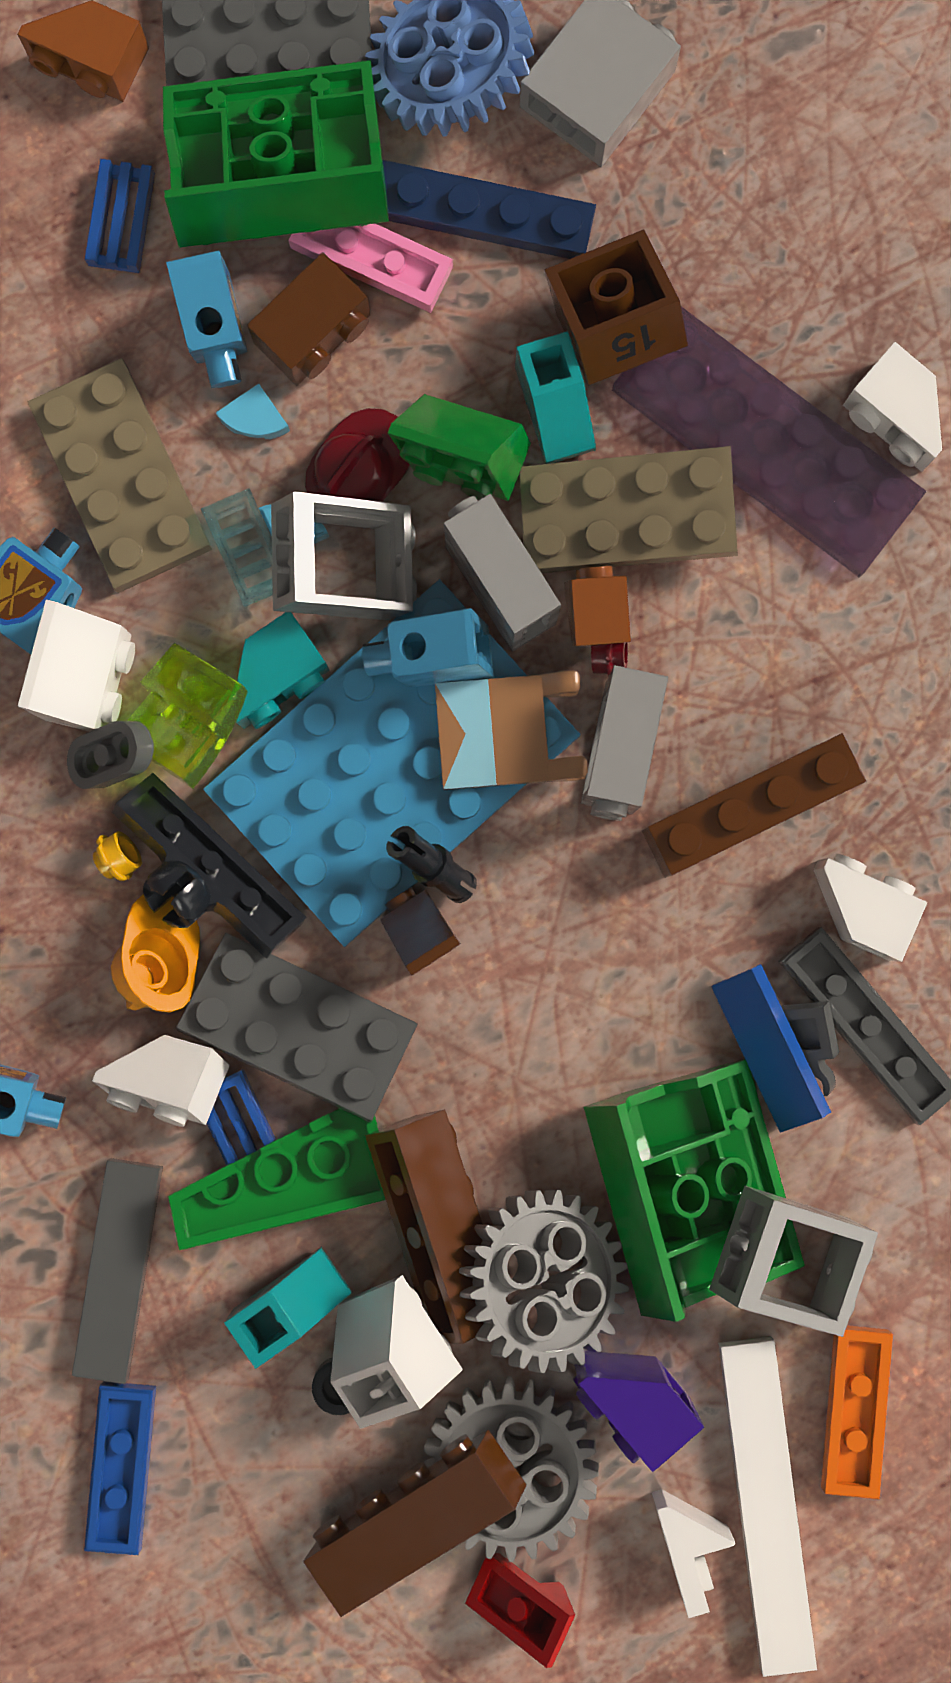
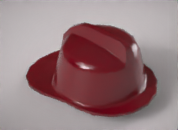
M366 408L351 413L338 424L312 457L306 470V492L309 494L383 502L403 478L410 466L400 456V450L388 435L391 423L398 416L384 409Z

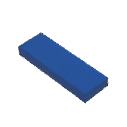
M757 965L712 985V990L779 1132L781 1133L822 1119L831 1113L762 965Z
M103 1381L99 1386L84 1551L139 1555L142 1549L156 1397L155 1385L120 1384Z

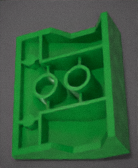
M371 60L163 86V131L170 164L171 189L164 190V198L179 248L389 222Z
M745 1059L630 1090L583 1107L641 1316L677 1322L685 1318L687 1307L717 1295L710 1291L709 1288L744 1186L786 1198L751 1070ZM787 1219L766 1283L805 1266L792 1220Z

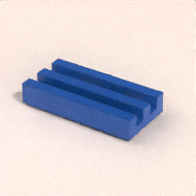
M100 159L85 253V261L88 266L140 273L155 178L152 166L142 164L141 168H134L132 163L122 161L119 166L113 165L111 160ZM113 179H116L118 184L107 254L105 256L102 255ZM131 182H138L127 258H119Z
M242 1069L224 1078L218 1095L246 1155L257 1151V1147L229 1088L236 1085L263 1145L266 1146L276 1141V1138L245 1071ZM213 1106L207 1125L227 1166L239 1159Z

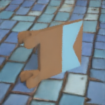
M572 670L542 675L435 683L443 790L541 782L579 781L584 779L588 773L585 757L571 756L548 760L543 697H572L577 695L581 687L579 673Z

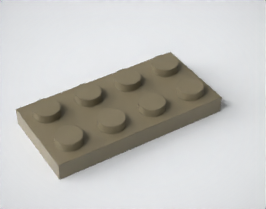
M123 358L27 401L110 582L117 593L213 550Z
M731 446L522 466L520 488L524 547L541 573L580 570V568L617 567L738 556Z

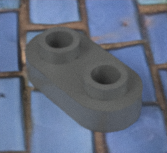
M114 721L77 737L71 743L67 754V769L71 780L79 788L96 789L106 788L143 773L148 768L154 753V743L147 727L139 721Z

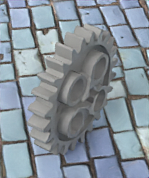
M541 1190L525 1191L524 1200L521 1196H509L506 1198L507 1211L503 1208H490L488 1210L493 1226L476 1224L474 1227L478 1236L483 1240L481 1245H465L464 1250L475 1258L474 1266L460 1268L459 1273L473 1278V1286L461 1291L460 1297L475 1299L476 1306L465 1315V1318L469 1321H483L484 1324L475 1337L477 1340L485 1342L495 1340L490 1354L501 1358L509 1356V1365L512 1367L524 1369L528 1365L529 1371L545 1373L547 1367L552 1371L565 1372L567 1361L572 1364L583 1365L585 1364L583 1348L593 1352H600L602 1350L601 1343L597 1337L598 1333L615 1334L614 1327L607 1320L609 1314H624L625 1310L614 1301L615 1294L625 1293L629 1290V1287L625 1284L616 1282V1274L628 1268L627 1263L614 1262L613 1254L622 1247L621 1242L606 1241L605 1237L610 1232L612 1223L603 1221L594 1223L598 1208L596 1206H582L580 1208L581 1197L578 1195H565L563 1198L561 1190H545L544 1195ZM558 1231L561 1235L562 1246L560 1252L556 1255L553 1249V1238ZM514 1253L517 1258L518 1269L515 1276L511 1279L508 1274L507 1264L510 1256ZM583 1259V1264L580 1267L572 1271H566L567 1269L571 1268L572 1265L576 1264L579 1260ZM548 1271H558L560 1273L549 1277ZM576 1283H579L582 1292L581 1299L575 1305L573 1289ZM542 1284V1289L530 1288L534 1285ZM518 1289L523 1290L508 1303L506 1302L508 1294ZM535 1306L538 1317L536 1325L531 1330L528 1326L527 1318L531 1307Z
M507 1376L504 1390L500 1392L496 1391L490 1379H486L483 1385L482 1397L479 1398L473 1390L467 1387L462 1395L464 1408L450 1400L444 1411L449 1421L441 1418L435 1419L431 1430L438 1438H427L424 1452L433 1457L424 1461L427 1467L442 1459L440 1453L460 1436L467 1434L470 1440L486 1430H489L513 1466L516 1468L521 1465L519 1474L527 1484L516 1509L467 1539L465 1549L470 1550L481 1540L486 1542V1558L491 1559L497 1547L501 1546L505 1547L509 1562H514L517 1547L524 1546L528 1555L533 1560L537 1557L538 1542L543 1541L554 1552L558 1548V1530L564 1535L573 1538L575 1536L576 1524L572 1517L587 1520L589 1506L584 1500L596 1499L597 1485L587 1479L599 1476V1463L587 1458L596 1453V1442L590 1439L579 1440L587 1432V1421L581 1419L570 1423L569 1419L573 1413V1403L569 1401L559 1408L553 1406L554 1388L551 1387L540 1398L535 1396V1382L532 1379L528 1381L523 1392L516 1391L512 1376ZM521 1422L528 1425L534 1435L526 1440H516L507 1433L506 1427L509 1424ZM546 1443L551 1444L553 1447L551 1450L536 1453L538 1447ZM548 1470L556 1473L562 1481L557 1486L544 1487L535 1480L534 1475L540 1471Z

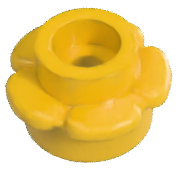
M116 831L109 837L100 835L96 839L98 846L93 853V861L100 873L108 879L116 878L119 881L132 878L133 871L142 865L140 853L133 841L121 831Z

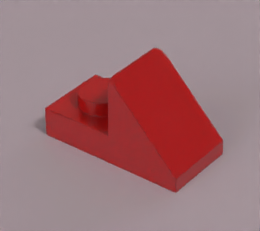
M495 1553L491 1559L485 1557L465 1602L468 1607L546 1668L553 1666L575 1617V1612L563 1584L560 1582L539 1583L515 1564L509 1562L500 1553Z

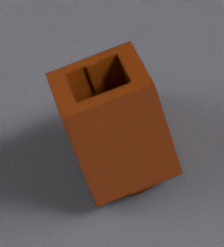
M93 0L26 23L21 26L17 34L29 57L30 64L41 73L54 78L61 74L76 81L81 89L94 97L104 98L105 95H108L121 102H124L149 50L140 21Z
M612 566L588 567L576 570V579L564 582L572 646L631 642L627 575L613 576Z

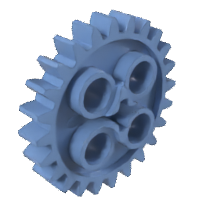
M395 0L393 3L398 13L396 17L381 16L379 19L385 33H375L370 36L375 50L367 52L365 57L367 61L371 60L373 64L372 74L375 98L380 108H384L391 121L399 118L403 129L406 131L417 123L422 136H427L434 124L438 125L443 137L447 136L451 124L456 122L459 123L463 132H467L469 129V118L475 115L480 121L487 123L488 114L486 109L492 105L501 110L506 108L502 97L504 92L519 94L521 90L516 77L529 75L530 70L526 59L534 56V50L530 41L533 33L520 0H413L408 5L402 1Z

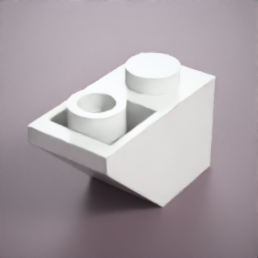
M894 342L853 389L843 406L850 411L849 416L860 429L868 433L875 432L890 445L889 450L899 462L909 467L915 466L922 472L942 451L936 376Z
M836 854L834 860L829 858L818 860L814 873L840 939L885 960L902 962L928 902L913 896L916 888L902 880L885 876L883 882L865 875L864 872L867 866L850 857Z
M163 1035L97 1070L92 1082L109 1094L106 1100L108 1103L123 1110L136 1113L139 1105L154 1109L153 1115L156 1118L175 1126L184 1127L186 1120L206 1125L230 1065L212 1048Z

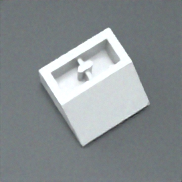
M403 1275L350 1297L338 1305L331 1384L360 1429L421 1409L463 1370L454 1357L449 1342L438 1332L422 1307L419 1295L408 1285Z

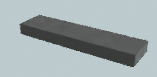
M822 927L816 928L778 961L812 1002L830 1001L835 1029L915 1124H923L951 1100V1079Z
M110 1158L106 1162L72 1376L126 1384L129 1380L163 1166Z

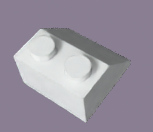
M46 600L18 707L45 721L89 732L117 721L122 704V695L117 693L121 674H127L130 671L135 655V643L130 642L132 635L119 624L58 602Z

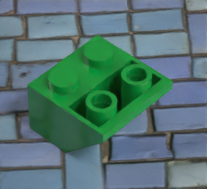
M427 394L422 395L395 419L388 431V435L400 450V456L414 470L413 475L435 486H442L443 481L460 485L462 492L470 497L475 496L478 500L491 494L494 497L509 501L531 445L524 427L520 423Z

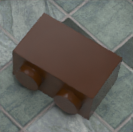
M322 252L247 324L253 343L298 386L306 377L309 379L317 377L331 361L330 354L343 341L351 343L363 333L369 323L367 318L370 316L368 297Z

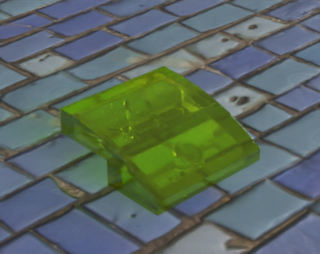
M174 642L141 680L140 683L150 694L127 721H139L149 730L154 743V753L151 761L194 789L226 743L241 712L248 691L239 682Z

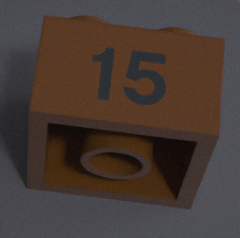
M644 229L544 269L556 315L564 332L568 331L578 364L588 386L688 346L680 300Z

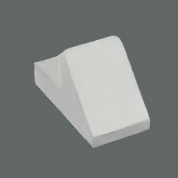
M662 1489L654 1491L652 1496L688 1618L709 1613L704 1592L712 1590L714 1587L704 1555L734 1546L735 1540L726 1524Z

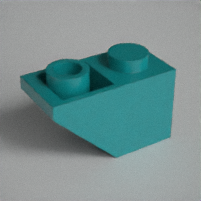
M568 331L517 346L515 370L545 464L560 462L596 451L585 384Z
M291 612L283 613L245 639L231 710L232 717L243 729L251 724L255 729L268 724L281 713L278 707L280 704L295 694L299 699L307 697L325 682L322 676L330 671L325 660Z
M320 1247L235 1307L224 1324L254 1368L257 1369L301 1338L349 1296L352 1291L325 1251Z

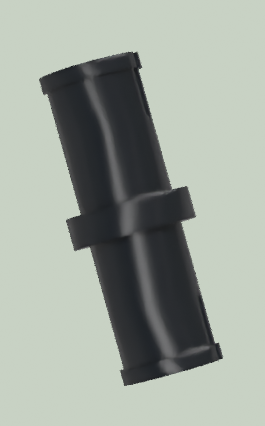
M402 826L391 834V837L404 845V848L402 850L393 842L388 841L386 844L388 855L410 868L418 882L426 887H436L455 903L465 902L473 895L472 892L461 885V881L469 887L476 889V877L455 863L450 851L440 844H430L409 826Z

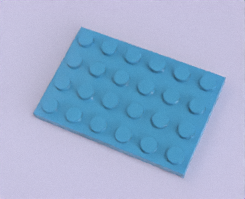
M439 579L413 602L412 612L396 617L392 622L467 608ZM388 625L368 643L388 641ZM490 635L494 678L527 676ZM426 646L418 651L416 659L424 654ZM361 648L203 790L343 947H346L387 910L385 904L410 887L412 888L418 882L410 868L387 853L386 844L388 841L393 842L402 850L404 848V845L391 837V834L396 829L402 826H409L430 844H440L451 853L527 784L443 790L435 684L407 687L394 679L392 673L367 676ZM543 697L548 760L556 759L581 734L547 697Z

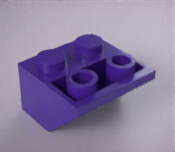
M584 1351L585 1364H574L577 1375L573 1378V1381L579 1389L576 1392L577 1397L596 1420L603 1415L607 1417L608 1423L615 1432L612 1436L615 1443L633 1464L641 1458L648 1468L654 1472L705 1428L691 1398L656 1356Z

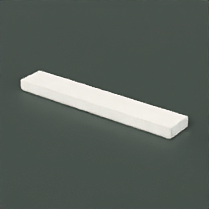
M770 1336L718 1343L760 1670L763 1677L817 1670L775 1341Z

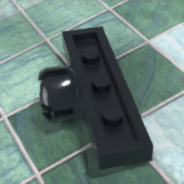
M154 773L150 774L116 802L112 813L144 842L162 862L157 869L147 876L148 879L143 885V895L154 913L174 897L170 903L173 909L162 918V921L175 928H188L205 912L213 911L221 915L267 959L307 918Z

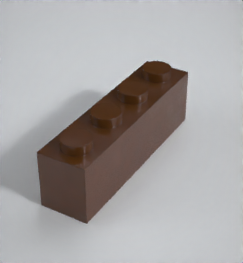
M843 733L648 826L642 830V833L664 878L867 781Z
M446 1110L415 1115L365 1135L414 1289L421 1299L422 1307L438 1332L447 1339L449 1344H464L476 1338L475 1336L484 1324L483 1321H469L465 1318V1315L476 1306L475 1299L460 1297L461 1291L473 1286V1278L460 1274L459 1270L466 1266H474L475 1258L469 1255L464 1248L465 1245H481L483 1240L478 1236L474 1227L476 1224H483L473 1196V1184L466 1174L457 1147L456 1132L449 1122Z
M486 1430L470 1440L467 1434L460 1436L440 1453L442 1459L429 1467L424 1462L416 1464L398 1479V1487L387 1494H384L382 1489H377L355 1507L356 1513L344 1521L340 1515H337L324 1523L313 1534L316 1543L303 1560V1563L340 1617L516 1509L527 1484L489 1430Z

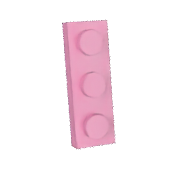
M377 224L291 234L288 240L291 249L314 260L324 252L345 274L429 313L432 312L453 269V259Z

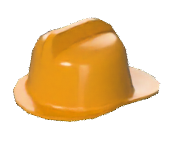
M141 895L130 908L126 918L122 945L114 954L111 964L112 981L117 991L126 1000L127 1009L136 1011L146 1007L155 1011L170 1013L182 1009L192 998L200 948V929L197 920L188 928H175L162 921V918L173 909L170 903L174 897L155 913L150 909L144 895Z

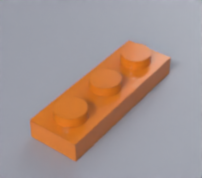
M847 1325L843 1337L833 1336L821 1488L825 1494L880 1499L893 1334L888 1329Z

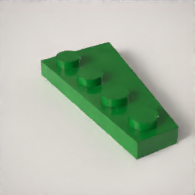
M338 1108L169 1195L168 1198L179 1251L386 1200L365 1135L378 1130L376 1117L374 1116L370 1123Z

